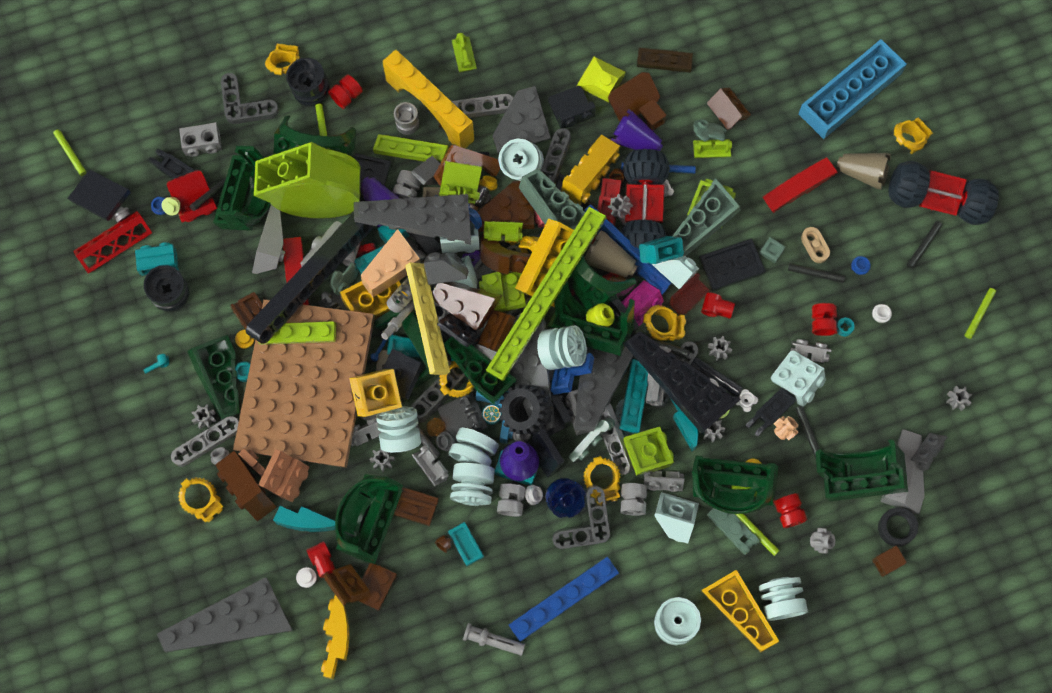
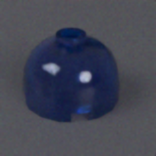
M564 477L556 479L549 485L545 500L548 508L554 515L559 518H571L583 509L586 492L578 482Z

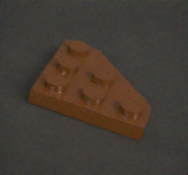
M521 181L510 183L478 211L482 220V226L478 229V232H484L485 221L523 223L522 230L534 229L533 207L519 189Z

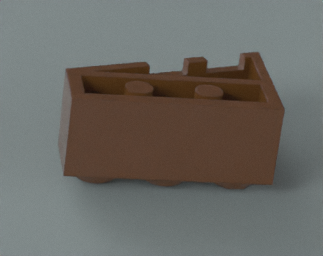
M235 451L215 464L219 470L217 473L218 477L223 483L227 482L226 489L232 496L235 495L237 497L235 500L236 504L241 510L245 508L257 522L277 508L267 497L265 490L258 485L259 483Z

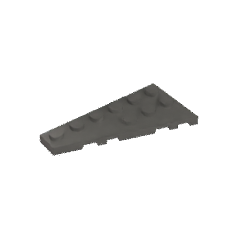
M468 194L354 202L355 222L373 226H389V229L393 230L397 228L404 229L409 233L434 238L440 236L447 238L449 241L455 242V240L465 241V244L471 245Z
M518 315V316L515 317V320H514V323H513L511 329L513 328L514 324L516 323V321L518 320V318L520 317V315ZM543 318L510 370V374L517 379L515 385L538 386L540 389H544L546 391L545 395H549L551 398L550 370L542 365L537 349L539 334L546 329V322H544ZM526 398L522 403L530 418L532 404ZM550 407L551 411H553V416H549L551 422L546 423L545 431L555 427L554 407Z
M626 346L621 356L587 347L586 354L591 353L594 356L592 373L580 375L574 430L594 432L606 406L609 405L613 393L616 392L630 362L634 358V355Z
M265 577L157 633V636L164 651L168 653L194 647L274 635L282 632H292L293 630L268 578Z

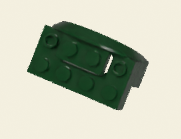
M290 115L284 117L274 133L273 155L310 142L325 149L330 148V150L351 156L355 149L356 129L353 127L340 135H311L289 127Z
M236 146L235 152L238 155L232 156L213 223L220 229L252 231L253 226L265 217L271 206L270 202L254 196L255 180L253 178H255V162L265 157L254 146ZM249 183H250V191H249L248 200H247V202H246L245 207H244L243 210H242V206H243V203H244V199H245V196H246V192H247V189H248V185H249Z
M583 256L567 280L587 310L601 303L608 305L611 301L626 295L636 285L634 278L623 282H613L601 277L587 264Z
M566 281L554 300L555 312L548 324V329H560L576 325L583 332L587 347L621 356L625 348L624 344L629 340L634 329L635 301L629 299V306L626 312H621V316H616L610 327L597 325L586 321L588 310L575 300L570 292L569 283Z
M414 308L402 322V327L426 365L414 386V389H416L436 375H432L429 372ZM390 310L377 318L374 324L382 331L388 327V323L392 318H396L399 313Z
M891 439L888 440L890 445L887 447L864 452L832 453L819 449L816 451L817 473L824 479L825 498L833 502L908 492L905 453ZM845 464H847L848 477H845Z
M695 455L692 469L693 497H699L710 507L730 514L752 513L764 508L766 505L773 506L778 479V466L774 463L757 464L703 458V456ZM723 484V485L741 486V487H746V488L750 487V488H752V489L736 490V489L726 488V487H723V486H721V485ZM716 486L714 497H712L713 487Z
M364 474L363 479L348 490L338 507L335 519V534L338 542L336 549L363 562L375 564L402 494L403 485L389 477ZM362 492L370 496V498H367L359 493ZM370 503H371V506H370V508H369L368 514H367L366 519H365V521H364L363 527H362V529H361V532L359 533L361 520H362V518H363V515H364L366 509L368 508V506H369Z

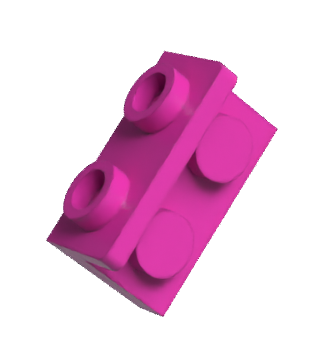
M643 280L621 303L627 309L629 299L635 301L634 319L638 326L643 323L644 314H647L649 308L654 305H661L664 299L659 289Z

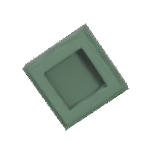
M769 237L759 254L776 263L786 246Z

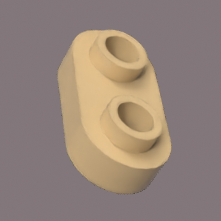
M806 228L801 236L803 245L814 262L824 263L830 255L829 247L817 228ZM811 236L814 240L810 241L807 237ZM820 252L822 256L819 257L816 255V253Z

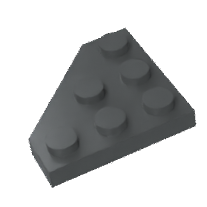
M535 86L518 90L492 136L497 154L500 153L502 147L507 142L517 138L525 139L533 144L551 139Z

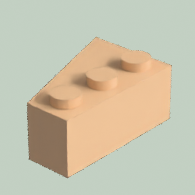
M398 229L361 274L362 284L372 297H375L407 276L405 265L410 262L420 263V258Z

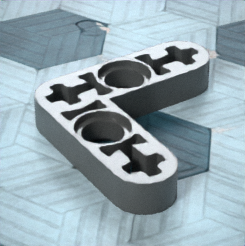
M226 73L222 76L221 88L224 112L229 123L240 124L275 118L278 115L279 109L273 100L241 104L237 77L233 73ZM230 79L232 80V82H231V87H232V89H229V86H228V84H227V83H228V80H230ZM229 95L237 97L234 102H228L227 98ZM272 106V112H268V107ZM231 108H234V110H235V112H236L234 118H232V116H231V115H232V109H231ZM251 108L257 110L253 116L247 114V111Z
M592 485L586 491L590 525L560 529L554 532L552 540L557 548L565 549L599 544L609 539L610 530L605 494L600 486ZM594 489L600 493L597 496L598 503L602 502V505L595 504L593 496H590ZM597 508L603 510V516L600 519H595L592 516L593 511ZM605 521V524H601V528L606 534H603V538H599L598 535H595L599 531L598 525L593 526V523ZM584 531L587 534L584 541H577L575 538L577 532ZM572 532L574 543H570V539L564 540L563 544L556 541L560 534H563V537L566 538L570 537L569 533Z

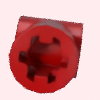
M706 293L701 313L709 317L722 316L731 319L735 303L723 300L718 294Z
M325 541L306 550L313 566L316 565L320 578H324L325 573H333V570L336 569L334 563L330 560L332 556Z

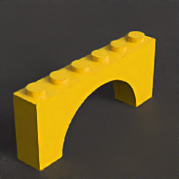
M394 50L382 61L386 81L398 93L404 89L419 99L439 121L448 136V140L453 145L466 148L474 141L473 121L402 54Z

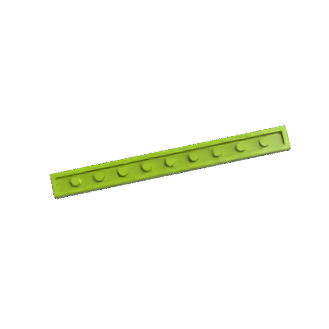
M591 207L587 209L486 369L488 373L502 381L505 380L606 220L605 215Z

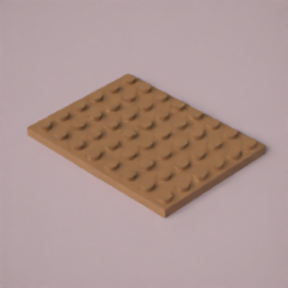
M263 300L262 309L270 300ZM302 305L286 323L336 322V342L261 345L255 340L233 450L239 452L243 449L247 452L251 450L255 454L272 457L275 449L299 461L347 468L357 415L349 378L365 373L375 315Z

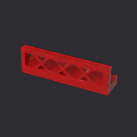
M136 211L73 252L89 274L152 234V231L139 212ZM140 223L146 229L140 235L133 234L134 227ZM121 235L129 236L128 243L125 245L117 244L118 237ZM105 245L113 246L112 253L109 255L101 254L102 247ZM90 255L96 256V263L88 267L83 259Z

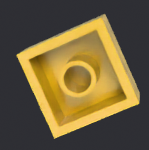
M383 369L349 378L358 416L367 417L402 407L394 369Z

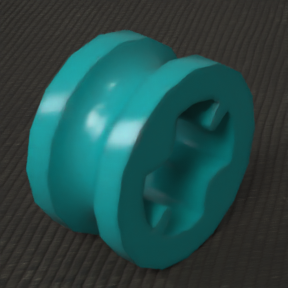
M845 317L838 321L837 333L843 337L849 336L854 330V322ZM843 323H846V326L849 325L850 328L847 331H844V328L841 329Z

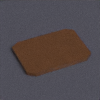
M649 72L639 73L612 90L608 96V100L619 121L623 117L629 116L627 113L628 109L638 115L640 114V107L652 99L657 103L660 98Z

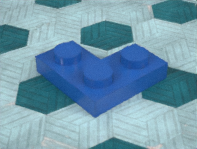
M591 353L586 354L585 362L581 366L555 369L551 392L554 395L571 392L574 376L592 373L594 356Z

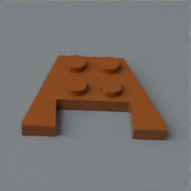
M451 145L433 177L441 187L445 161L480 166L491 176H497L500 165L498 159ZM469 203V204H470V206H469L470 208H472V209H474V210H476V211L478 210V207H476V206H475L474 204H472V203Z

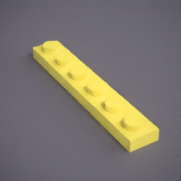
M410 262L405 266L429 372L432 375H446L450 372L441 330L437 325L438 317L431 287L428 285L425 267L423 263Z

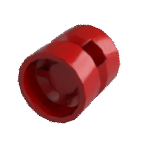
M348 74L339 81L340 85L336 84L328 91L332 100L342 109L352 102L351 98H357L363 92L358 82Z
M831 303L813 305L812 318L814 321L812 322V333L817 336L837 334V321L834 320L837 318V306Z
M798 493L787 495L774 501L777 512L782 514L780 521L784 529L799 525L808 520L804 509H800L802 503Z

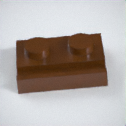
M252 292L238 300L235 304L232 303L230 308L246 330L250 321L262 310L263 304L255 292Z
M494 310L489 316L477 344L497 352L506 339L515 317Z
M402 487L403 491L393 516L430 527L439 498Z
M351 564L335 569L333 573H325V581L343 606L347 602L352 603L369 596L370 590Z
M369 564L362 578V581L370 590L369 596L358 601L380 611L397 574L376 564Z

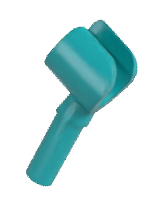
M166 354L158 355V362L143 369L144 373L146 374L158 367H167L169 365V357Z

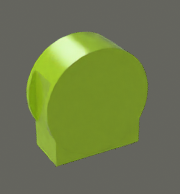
M310 142L257 160L255 162L254 196L270 202L276 209L294 216L305 218L344 216L354 212V202H360L361 166L357 160L347 154L328 150Z

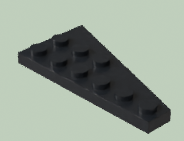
M640 331L624 344L701 434L741 400L737 396L733 397L728 394L722 386L718 387L713 384L709 377L688 363H682L676 359V355L673 353H667L661 349L658 343Z

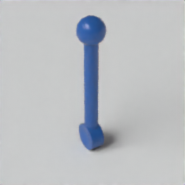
M383 339L377 351L371 354L372 361L375 362L379 359L378 355L387 340Z

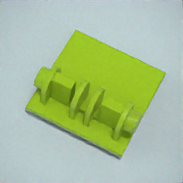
M445 161L439 196L468 194V203L475 204V200H478L480 196L477 190L482 167Z

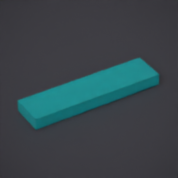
M635 359L632 360L619 429L636 434L639 433L648 386V372Z

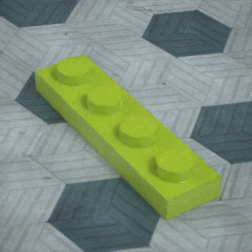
M378 134L373 147L374 154L423 162L433 156L440 163L449 149L448 145Z
M336 322L285 323L267 343L261 345L336 342Z

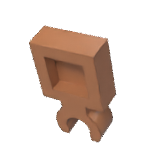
M243 449L238 455L262 477L266 469L258 463L259 457L251 450L247 452Z

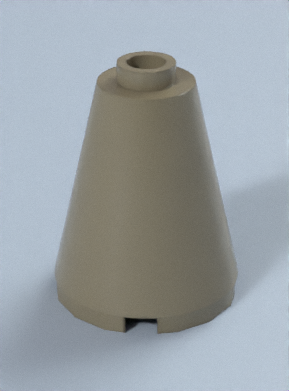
M844 153L843 157H839L837 167L840 168V172L871 187L882 190L889 171L887 160L891 161V154Z
M601 230L584 258L587 264L626 278L628 275L633 276L638 267L635 265L636 260L607 233Z

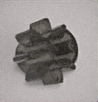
M478 185L477 192L480 193L478 200H475L474 205L482 208L483 205L490 202L492 195L489 194L490 190L488 188Z

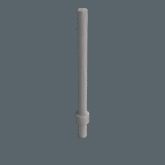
M413 298L396 318H392L388 323V327L381 334L383 339L387 340L393 332H397L402 326V322L415 308Z

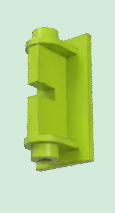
M458 33L457 37L452 40V45L459 72L477 69L470 38L466 37L463 33Z
M730 139L724 141L707 140L706 142L694 140V158L731 157L732 141Z
M485 221L484 239H488V241H501V236H505V241L518 242V240H522L523 223Z

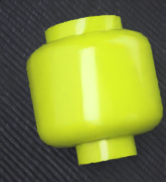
M604 303L590 308L586 314L587 322L605 327H610L615 320L614 311Z

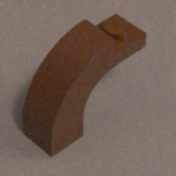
M482 234L480 259L487 267L503 274H509L510 271L523 272L531 254L511 251L502 247V236L501 241H488V239H484Z

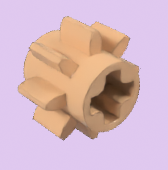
M782 416L774 423L776 426L774 432L782 440L786 438L790 440L798 434L796 430L798 424L790 416L787 418Z

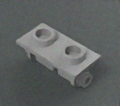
M803 339L791 342L795 345V348H791L790 351H796L806 358L808 353H812L811 361L821 363L829 361V354L826 353L827 351L831 352V349L827 347V344L816 342V345H812Z
M376 416L366 421L367 424L363 426L359 424L354 426L351 446L356 445L357 447L367 442L366 434L370 433L372 439L379 436L381 431L378 430Z
M424 445L420 448L421 451L412 454L417 464L434 486L447 481L449 477L447 474L448 470L440 461L434 462L437 456L431 450V447Z
M662 471L644 473V485L652 491H683L684 474H680L679 471H666L665 477H662Z

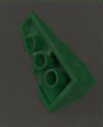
M228 334L188 350L187 352L194 369L220 419L223 420L240 413L236 385L235 351Z
M452 336L444 343L447 352L478 393L493 404H499L501 399L504 400L503 394L509 392L508 389L514 386L516 378L508 373L505 380L502 381L488 373L486 369L492 360L472 345L465 347Z

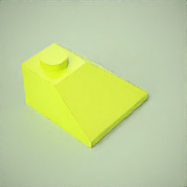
M593 57L577 86H581L584 91L609 103L608 96L610 92L619 86L626 72Z

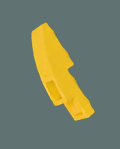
M336 595L334 599H330L328 610L331 611L330 616L324 622L323 630L326 631L325 634L333 638L328 641L326 652H329L327 660L323 661L321 672H324L323 676L325 678L333 680L338 659L346 661L349 648L348 617L345 606L341 604Z

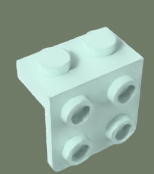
M790 351L771 376V380L794 394L797 404L804 407L807 402L810 403L813 400L816 390L825 384L826 377L823 367L796 351Z

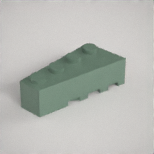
M539 169L522 176L519 189L544 224H546L548 219H551L575 230L585 214L583 208L578 203L575 204L568 198L569 195L564 191L561 192L555 187L556 184Z
M716 178L672 236L682 238L683 256L691 253L741 211L737 202Z

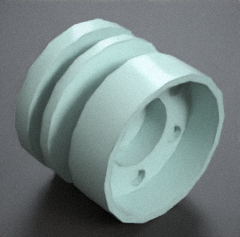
M576 325L560 329H547L539 334L538 355L546 369L555 370L564 367H577L585 362L587 353L586 341L583 332Z
M402 406L401 408L376 415L378 430L381 431L379 434L381 450L385 452H403L414 449L421 444L420 431L416 427L419 423L415 408Z
M476 463L455 464L453 479L461 483L451 486V489L455 492L451 493L450 499L471 506L491 504L492 497L489 495L492 494V489L484 485L493 484L495 469Z
M800 577L777 578L759 586L760 592H769L762 595L761 599L771 600L772 602L763 607L767 621L781 620L808 613L806 600L804 598H795V595L803 592L802 587L793 588L801 584Z

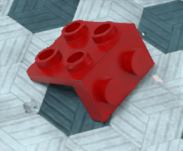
M201 170L193 171L167 182V188L171 197L177 198L181 206L178 215L181 222H191L198 216L203 214L209 215L217 209L213 197L195 211L190 208V204L210 190Z

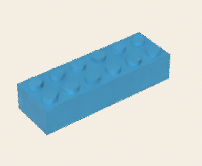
M880 39L805 101L800 108L799 115L825 139L903 73L907 64Z

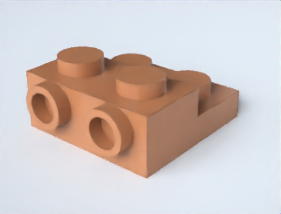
M275 449L258 485L282 499L293 502L300 494L299 488L302 482L308 477L309 466Z

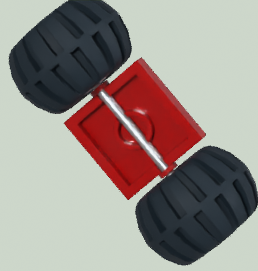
M638 149L630 152L623 165L624 176L630 183L627 184L626 196L630 198L629 203L633 207L630 209L631 214L625 215L626 224L621 229V233L630 240L632 246L638 249L641 243L666 236V232L660 224L663 223L665 186L662 184L669 175L670 166L666 155L653 149Z
M915 161L900 163L893 171L889 183V197L895 204L905 208L919 205V207L955 216L958 213L961 219L971 225H981L991 220L999 201L998 189L992 182L986 179H972L966 182L967 179L932 170L928 171L924 165Z

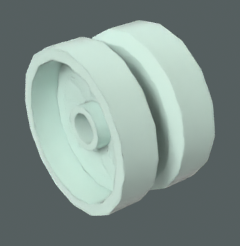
M517 138L510 140L502 147L498 161L500 169L506 176L521 181L522 176L536 169L541 171L544 158L537 145L525 139Z
M462 427L456 435L459 443L452 444L449 455L460 463H476L490 466L492 460L489 456L496 454L499 444L480 432Z
M680 597L670 598L665 601L658 609L654 620L655 631L660 639L667 644L675 646L686 644L692 640L698 632L701 623L700 612L695 604L688 599ZM678 618L681 624H676L674 619Z

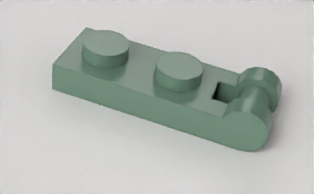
M612 418L601 420L594 432L591 431L568 457L573 462L583 461L590 454L588 450L592 445L595 447L602 440L600 436L605 431L614 428L615 421Z
M714 508L707 514L713 523L744 555L750 552V548L753 545L756 546L760 542L758 537L735 514L725 513ZM743 536L748 539L745 543L740 540Z

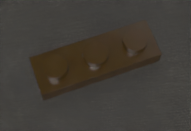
M639 48L637 67L691 73L693 53Z

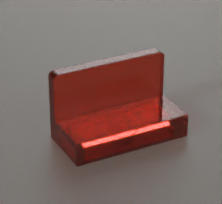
M696 273L670 298L669 305L679 315H685L710 291L699 280V273Z

